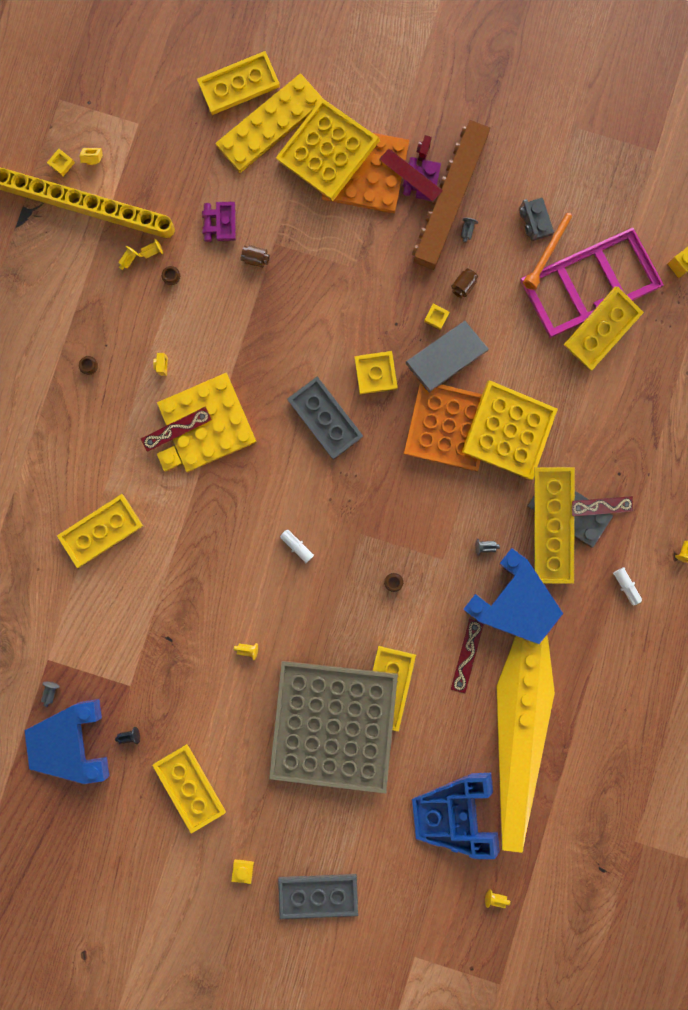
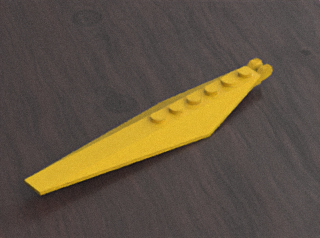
M548 634L540 644L515 636L496 686L502 850L523 852L555 694Z

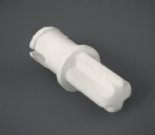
M285 530L281 534V539L305 563L314 556L302 544L303 541L300 542L289 530Z
M623 567L615 571L613 574L622 587L621 591L625 592L633 606L639 604L642 598L634 586L635 582L631 581L625 568Z

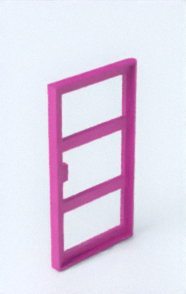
M630 228L543 268L539 276L540 279L557 271L580 315L555 328L535 290L527 289L523 285L525 277L520 278L549 338L581 325L594 311L587 312L565 267L594 254L612 289L616 286L623 291L602 250L628 239L651 284L627 294V296L633 301L663 287L664 284L634 228ZM604 298L599 299L598 301L593 303L595 309L604 300Z

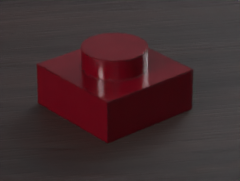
M425 135L423 142L419 141L416 152L419 153V161L426 160L432 140L430 136Z

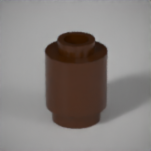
M252 245L243 247L241 261H245V264L260 268L268 265L270 254L267 253V249Z
M468 268L462 271L451 285L453 294L459 298L467 297L477 283L478 275Z

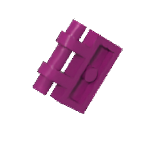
M410 157L408 164L437 186L441 163L423 160L421 167L416 165L417 158ZM403 181L404 195L410 196L411 190L417 191L416 198L431 201L409 182Z
M216 202V209H211L210 203H204V210L202 211V218H204V227H202L204 241L211 242L213 234H217V241H236L235 202ZM212 218H216V226H211Z

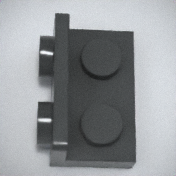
M543 198L529 202L527 199L523 200L519 207V213L521 218L525 220V232L527 236H530L531 241L553 235L554 230Z

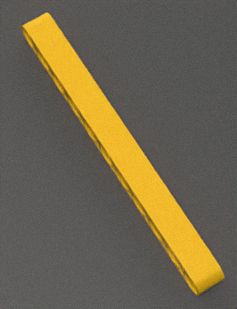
M0 167V190L163 238H170L175 233V227L171 219L166 215ZM22 183H26L25 186L20 188ZM40 188H43L42 192L37 193ZM58 193H61L60 197L55 198ZM76 198H79L77 203H73ZM97 203L95 208H90L92 204ZM110 209H115L113 213L108 214ZM128 214H133L130 219H126ZM146 219H151L149 224H143ZM164 224H169L167 229H161Z

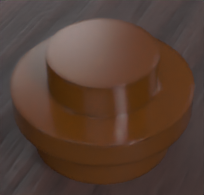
M168 266L162 271L161 277L167 285H175L179 282L181 275L176 267Z
M85 356L79 361V369L85 375H92L98 369V362L91 356Z
M390 573L384 580L386 589L391 592L401 590L404 584L403 578L397 573Z

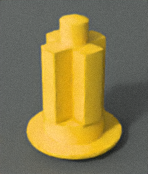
M156 238L154 243L141 248L140 257L144 256L147 259L159 252L163 254L162 247Z
M125 246L128 249L119 260L121 264L119 266L120 270H123L124 267L128 269L137 255L140 257L135 250L128 246Z
M684 541L680 554L675 556L678 560L688 563V541Z
M239 643L238 646H234V651H237V655L252 657L255 660L258 655V644L256 643L252 646Z
M489 889L485 896V906L487 908L490 905L506 908V905H510V900H507V896L492 893V890Z

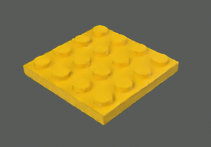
M322 98L280 151L276 159L333 201L377 146L380 139Z
M227 372L157 402L166 425L205 406L212 419L173 439L186 472H190L257 442Z
M489 380L484 388L462 453L528 480H533L534 467H538L558 409Z

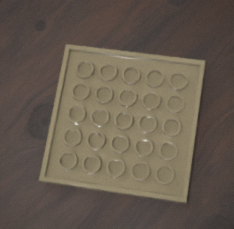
M282 661L269 779L386 794L398 674Z

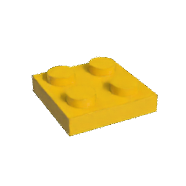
M392 351L354 356L360 395L397 390Z

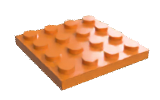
M373 133L380 139L377 146L333 201L323 194L322 200L395 214L402 177L379 159L390 149L406 161L409 140Z
M420 382L403 454L478 472L481 460L462 453L482 394L442 384L429 393Z

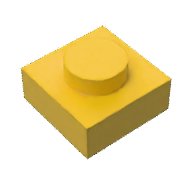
M83 148L79 155L80 162L87 163L88 165L99 163L103 156L102 148Z
M60 149L47 162L51 168L63 177L75 164L74 160Z
M432 304L424 322L441 330L450 312Z
M157 353V359L154 358L153 368L160 376H167L168 357L165 353Z
M175 446L157 453L165 472L182 465Z
M235 859L231 882L251 884L254 862Z

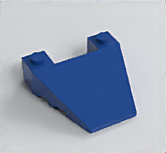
M511 548L500 562V565L514 576L491 606L475 594L464 610L484 625L540 644L563 615V612L529 561Z
M100 699L79 702L24 730L29 769L82 784L105 781L110 776L107 757L86 760L81 727L83 723L96 722L102 718Z
M471 773L413 798L412 805L416 839L438 847H446L456 853L460 852L469 855L473 859H495L500 853L498 832H478L475 798H489L492 795L491 773Z

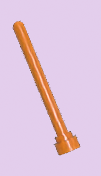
M571 213L564 215L533 273L525 277L523 285L527 289H537L540 283L539 276L572 218Z

